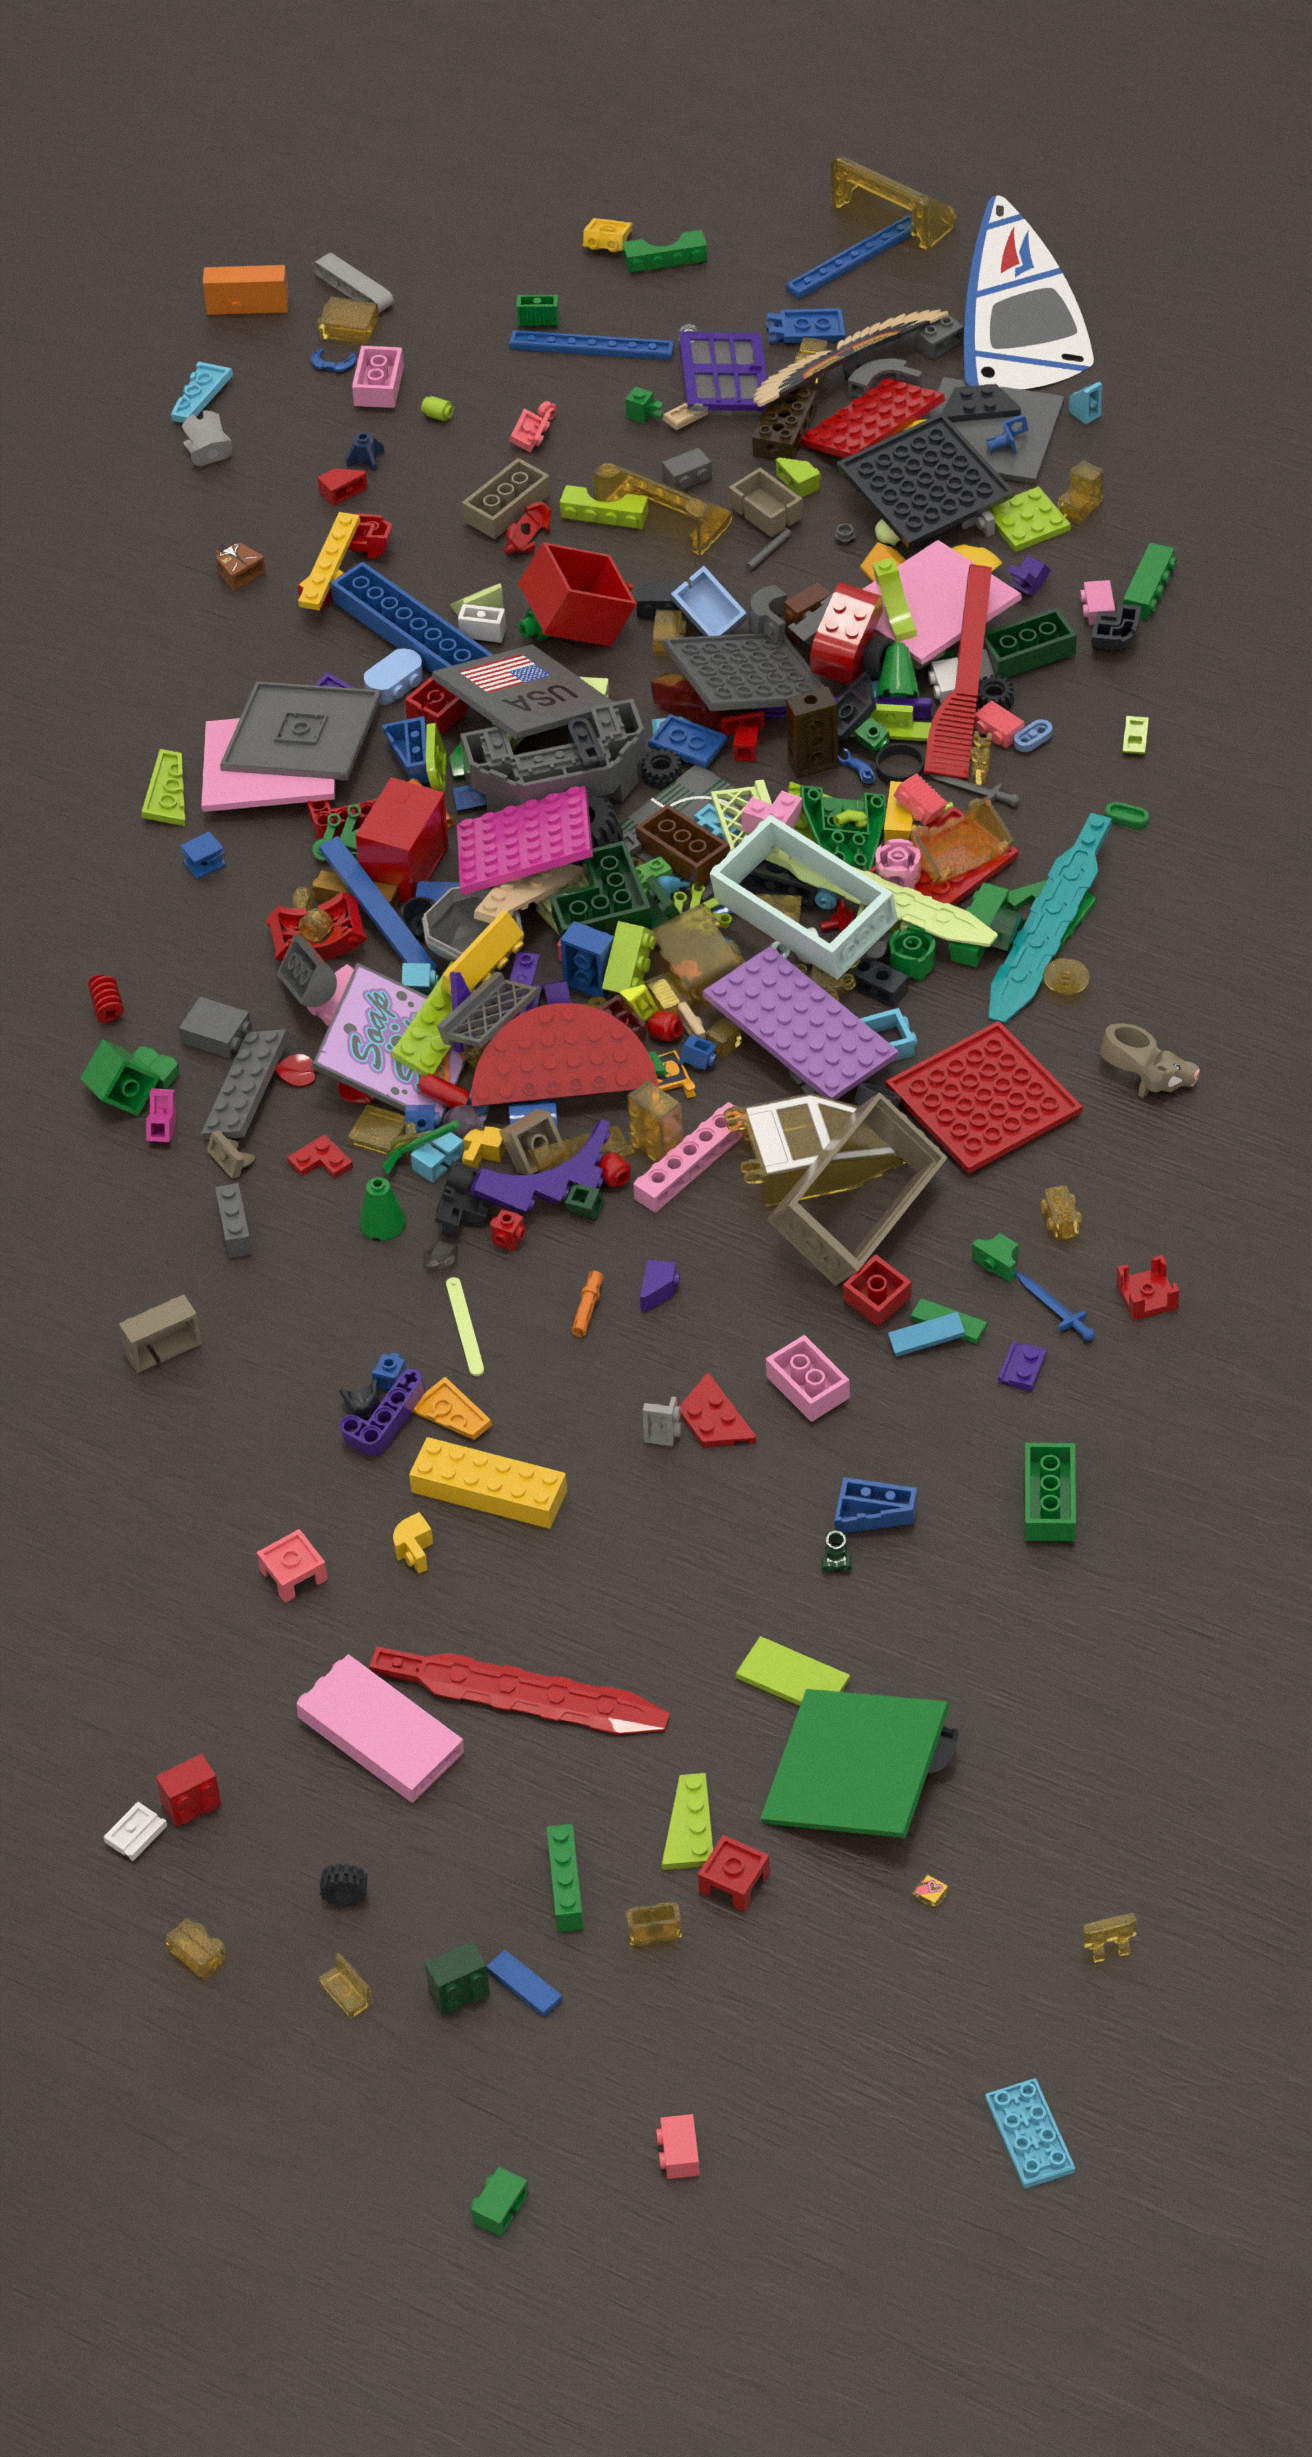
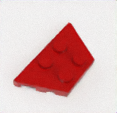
M709 1373L701 1379L680 1405L681 1419L702 1447L734 1445V1441L749 1440V1444L757 1442L754 1432Z

